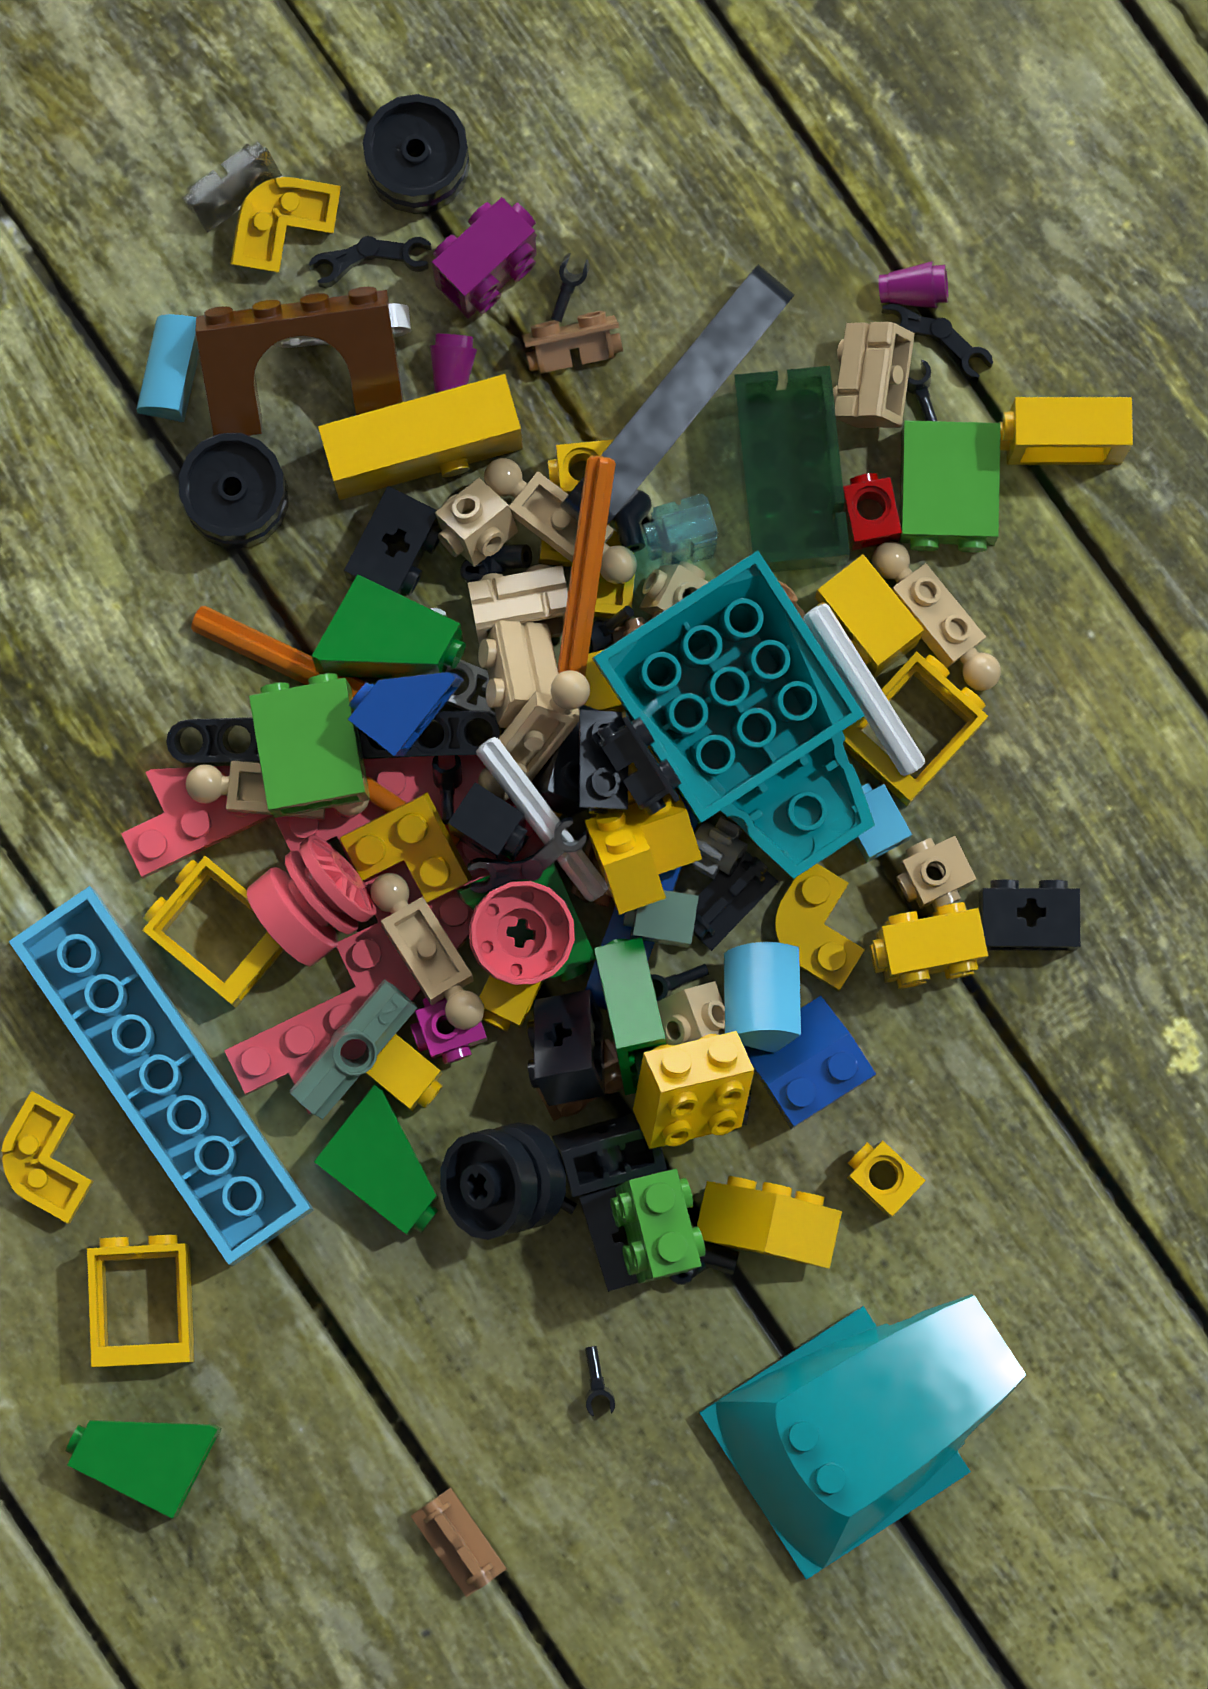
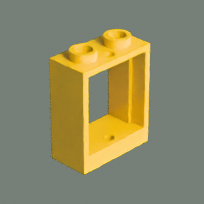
M1015 397L1010 411L1003 412V422H999L1001 423L1000 451H1007V465H1121L1133 445L1132 397Z
M917 651L881 689L888 701L890 702L915 676L966 722L963 728L917 778L914 779L910 774L901 775L889 755L863 733V730L869 725L865 717H862L843 730L846 739L843 742L845 751L882 785L885 784L886 788L906 807L910 805L988 718V715L982 711L986 705L977 694L967 687L960 691L947 679L950 672L938 659L930 654L924 658Z
M204 856L199 863L193 859L181 870L175 879L179 887L168 900L160 897L150 907L143 918L148 924L142 931L236 1008L282 954L284 949L267 931L224 983L165 934L166 930L210 878L254 913L247 898V890L209 858Z
M178 1235L148 1236V1245L129 1246V1237L99 1238V1248H87L91 1367L195 1362L190 1244H178ZM175 1258L179 1343L109 1346L105 1261Z

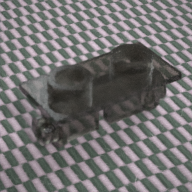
M258 141L252 146L246 143L242 149L221 164L228 174L223 179L212 170L194 185L186 188L188 194L182 197V200L192 213L195 212L207 233L221 222L228 220L233 213L239 210L246 196L256 186L267 180L283 177L266 147L263 148Z

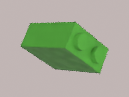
M904 420L901 430L899 515L902 534L899 543H910V549L915 551H935L939 549V544L958 545V551L970 553L987 551V545H995L999 537L1001 423Z
M333 673L321 674L309 678L308 685L290 688L289 683H273L261 687L260 694L249 696L267 807L274 818L370 800L359 730L357 726L348 720L354 709L349 706L353 695L351 686L346 678L338 679L337 674Z

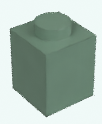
M664 890L665 899L624 913L623 926L632 927L630 939L642 937L643 941L688 948L692 943L699 896Z

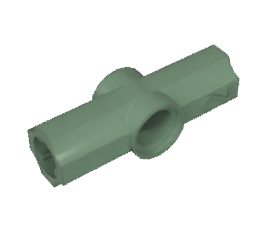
M384 979L345 1025L335 1030L330 1044L291 1088L290 1094L312 1114L323 1120L357 1078L373 1067L380 1051L417 1009L416 1004L397 987ZM351 1039H360L367 1044L366 1050L361 1057L352 1060L346 1059L340 1054L345 1042Z

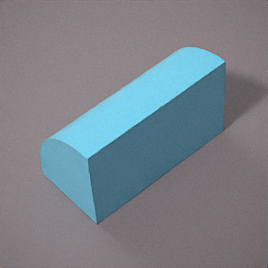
M174 314L157 317L137 405V413L179 422L185 421L199 357L195 332L196 317Z
M756 942L734 947L724 953L725 1033L737 1031L743 1045L772 1053L778 1052L801 1035L799 947L777 942Z

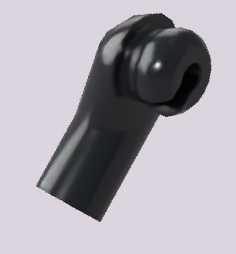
M639 489L633 493L613 518L620 545L630 549L633 553L642 550L646 546L640 523L649 514L652 507V500L649 495Z
M527 544L503 545L497 553L487 556L475 567L466 559L461 565V577L465 582L469 583L480 581L487 574H502L506 569L529 568L532 563V551Z
M704 1241L705 1256L699 1257L701 1267L686 1273L670 1276L669 1278L677 1285H685L707 1268L733 1275L739 1251Z

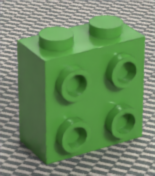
M677 1168L631 1179L615 1188L617 1197L611 1198L612 1214L617 1227L624 1226L629 1245L623 1246L624 1262L629 1275L636 1274L638 1284L686 1273L701 1267L699 1257L705 1256L704 1240L699 1227L692 1228L687 1208L693 1207L692 1193L687 1179H679Z

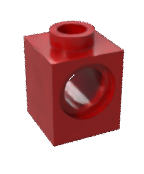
M868 473L849 479L850 485L843 486L841 500L852 551L879 546L887 541L899 542L902 531L891 478L878 479L877 473ZM865 499L875 500L881 505L883 515L874 520L865 519L859 514L857 505Z

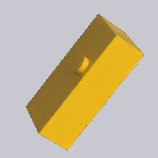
M505 374L318 426L339 500L441 472L442 477L456 476L467 472L470 469L469 464L523 449L521 427Z

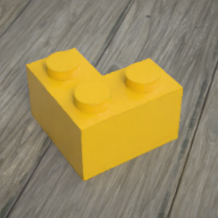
M864 554L817 589L815 599L818 601V605L824 603L829 605L874 679L917 646L924 629Z
M677 788L675 791L680 800L675 802L670 793L662 798L666 806L650 816L645 808L640 810L636 802L628 805L627 810L608 809L606 814H597L596 817L585 820L600 870L619 915L665 899L666 896L659 874L702 859L687 809Z
M728 1176L727 1184L707 1181L697 1223L704 1241L830 1269L842 1211L823 1206L825 1197L796 1191L795 1198H792V1188L763 1182L762 1191L756 1190V1181Z

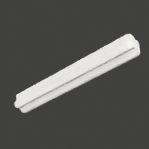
M826 603L812 608L804 615V622L862 709L865 719L899 773L905 776L916 772L925 764L924 756L836 616Z
M496 737L488 739L476 750L477 756L517 809L525 814L526 821L542 842L546 844L554 837L555 826L560 821L501 741ZM567 829L562 831L561 837L567 842L575 841ZM582 849L576 852L565 851L556 859L588 901L591 902L598 899L608 890L604 878Z

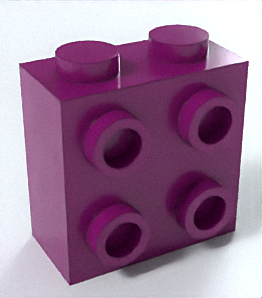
M503 197L493 205L486 202L480 206L468 220L471 226L458 238L454 235L447 237L433 253L436 257L432 261L435 286L467 319L476 311L480 314L486 313L500 299L502 294L499 290L511 279L515 282L520 281L536 264L533 258L537 255V235L532 228L536 222L519 203H515L511 207Z

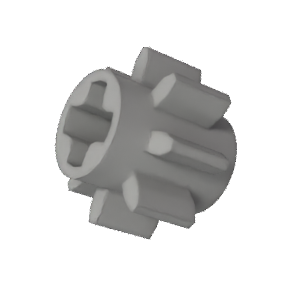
M722 816L716 826L705 820L695 833L702 859L693 863L694 869L712 879L716 878L720 870L729 876L732 875L748 847L747 843L739 839L743 832L741 827Z

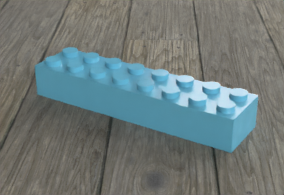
M91 886L9 941L228 1265H236L314 1211L105 903Z

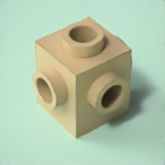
M480 478L476 479L459 494H455L447 499L444 505L435 512L442 529L438 537L443 546L454 557H457L459 554L464 556L474 567L487 556L497 553L503 544L518 532L509 505Z
M680 561L679 564L660 566L645 581L642 590L645 597L639 608L652 615L653 619L707 584L708 581L704 580L706 573L697 566L684 561Z
M956 836L936 845L932 838H928L906 849L905 851L909 858L901 862L899 867L902 874L896 876L908 902L916 899L920 909L932 904L935 911L937 907L959 901L961 897L958 891L972 885L976 880ZM926 870H936L940 874V880L930 879L927 876Z
M715 981L684 989L657 1002L666 1044L673 1046L695 1041L708 1034H725V1006Z

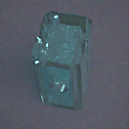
M703 493L681 499V505H677L674 501L653 507L651 523L643 525L645 532L643 538L650 561L659 559L660 566L679 564L680 561L687 562L689 559L696 563L714 557L717 548L718 531L708 497H705Z

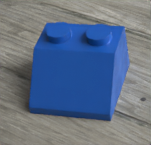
M444 672L378 680L375 685L373 683H365L349 703L354 712L348 720L393 756H405L464 679L457 674Z
M822 996L800 1008L801 1035L778 1052L772 1053L743 1045L755 1074L791 1130L876 1075L850 1032Z

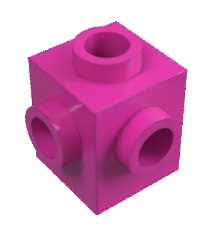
M424 998L422 1000L424 1008L415 1010L419 1022L410 1025L419 1052L429 1049L431 1058L434 1060L442 1057L444 1064L453 1063L471 1056L470 1047L488 1041L482 1022L474 1028L467 1030L455 1027L454 1031L447 1035L439 1032L440 1024L447 1020L445 1014L446 998L432 1006L428 999Z

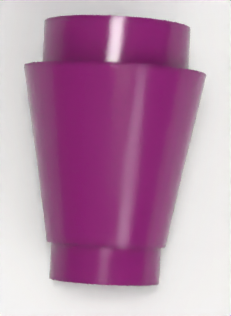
M934 261L879 275L881 303L937 308L938 303H948V277L945 264L934 265Z
M441 333L435 335V345H430L434 390L436 393L468 384L477 349L473 348L474 337Z

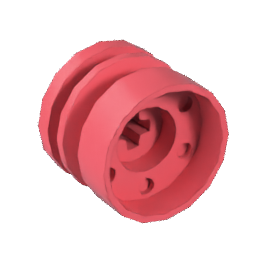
M315 835L308 836L302 841L299 851H291L285 856V865L288 873L277 867L270 868L247 888V898L260 923L289 955L307 966L315 965L338 946V936L335 929L347 935L352 934L358 929V921L366 922L376 914V905L371 899L370 891L353 866L330 844Z
M532 881L509 882L490 891L475 907L469 924L470 948L477 963L493 978L514 985L536 984L553 976L568 960L575 941L574 919L565 901L551 888ZM518 919L526 920V929L534 931L533 939L524 940L522 948L515 947L514 938L507 936V928L515 927Z

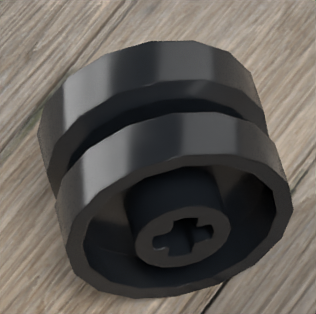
M420 94L397 97L381 106L367 124L363 139V150L369 182L379 198L394 209L412 214L435 212L451 203L465 186L470 168L465 127L455 111L439 99ZM416 152L418 157H412L409 154Z
M220 433L201 441L186 456L179 474V497L193 527L208 542L227 549L250 548L266 541L281 526L288 509V485L275 454L260 440L242 433ZM233 485H236L238 490L241 489L234 496H229L226 491Z
M517 1122L458 1137L447 1149L442 1162L440 1189L446 1210L456 1225L471 1237L490 1240L548 1224L560 1211L566 1194V1171L561 1154L551 1138L535 1125Z

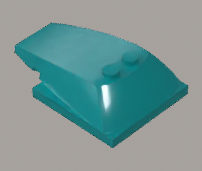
M758 550L592 658L632 721L640 717L655 740L649 747L659 762L667 759L682 783L676 788L698 822L702 823L717 812L722 811L727 817L730 816L793 879L875 826L859 777L853 765L849 763L843 746V742L846 739L842 730L864 717L865 714Z
M973 1294L924 1310L909 1319L892 1325L886 1323L876 1326L865 1307L862 1306L706 1407L699 1414L807 1580L969 1474L971 1471L958 1453V1450L965 1444L966 1438L1024 1380L1026 1374Z

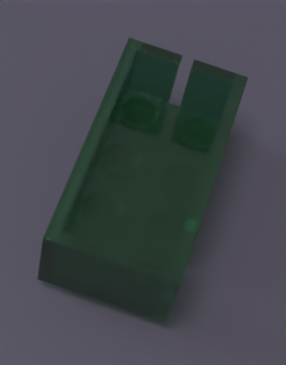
M830 366L788 369L785 378V390H777L778 371L735 374L732 388L749 554L751 555L758 550L772 572L847 565L850 549L846 512H842L845 501Z

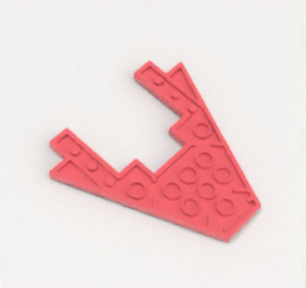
M455 755L438 756L439 768L448 770L455 766ZM458 755L461 760L462 782L455 789V794L453 795L454 813L475 782L478 784L480 773L486 768L477 755ZM435 756L364 759L366 776L404 801L409 802L428 792L442 819L440 789L435 786L433 781L432 761ZM214 766L223 776L230 775V766ZM195 767L151 769L145 773L164 813L121 833L141 877L144 879L273 817V815L227 811L226 795H221L211 803L195 801L190 797L186 789V778ZM510 798L505 800V802L517 809ZM369 801L365 810L354 816L343 815L334 807L325 808V819L283 816L277 817L275 820L290 852L299 851L300 843L308 836L315 835L327 843L338 838L350 864L356 870L340 837L387 812ZM527 821L525 829L528 830L526 835L529 838L514 861H520L535 854L545 845ZM444 824L446 829L450 831L449 826ZM461 841L456 847L466 867L473 859L479 857L486 858ZM507 857L504 860L506 862H514ZM404 860L363 880L368 890L371 891V886L376 878L386 873H394L401 876L408 884V904L423 897ZM487 869L468 870L472 876L469 882L427 902L456 950L469 937V924L474 912L459 898L456 889L489 875L490 873ZM376 907L375 916L378 923L338 942L337 949L353 980L354 988L224 1050L245 1095L289 1074L295 1085L330 1044L335 1030L345 1025L384 979L397 987L411 1001L422 991L382 928L381 920L390 916L391 912L382 911ZM360 1039L348 1040L343 1044L340 1054L346 1059H357L364 1054L367 1044Z

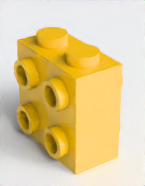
M965 902L937 907L936 912L932 913L933 917L918 919L917 911L888 917L889 921H886L885 926L881 927L876 935V940H873V944L870 945L874 972H883L885 983L897 981L898 989L926 984V980L930 979V974L940 972L945 973L946 980L973 975L974 971L979 970L978 965L988 957L979 908L966 910Z
M737 1031L721 1035L708 1034L695 1041L673 1046L668 1044L661 1045L651 1051L644 1052L633 1111L649 1149L664 1145L678 1146L690 1139L711 1134L724 1135L736 1128L742 1127L754 1068Z

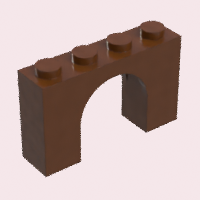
M359 287L350 290L348 295L331 298L325 293H314L302 297L300 302L281 304L278 300H264L253 304L252 309L233 311L231 307L221 306L208 309L204 312V315L196 317L195 332L213 436L220 433H242L248 436L262 434V413L255 369L262 355L272 345L290 337H314L330 344L341 354L349 369L356 415L404 402L387 290L377 291L375 287Z

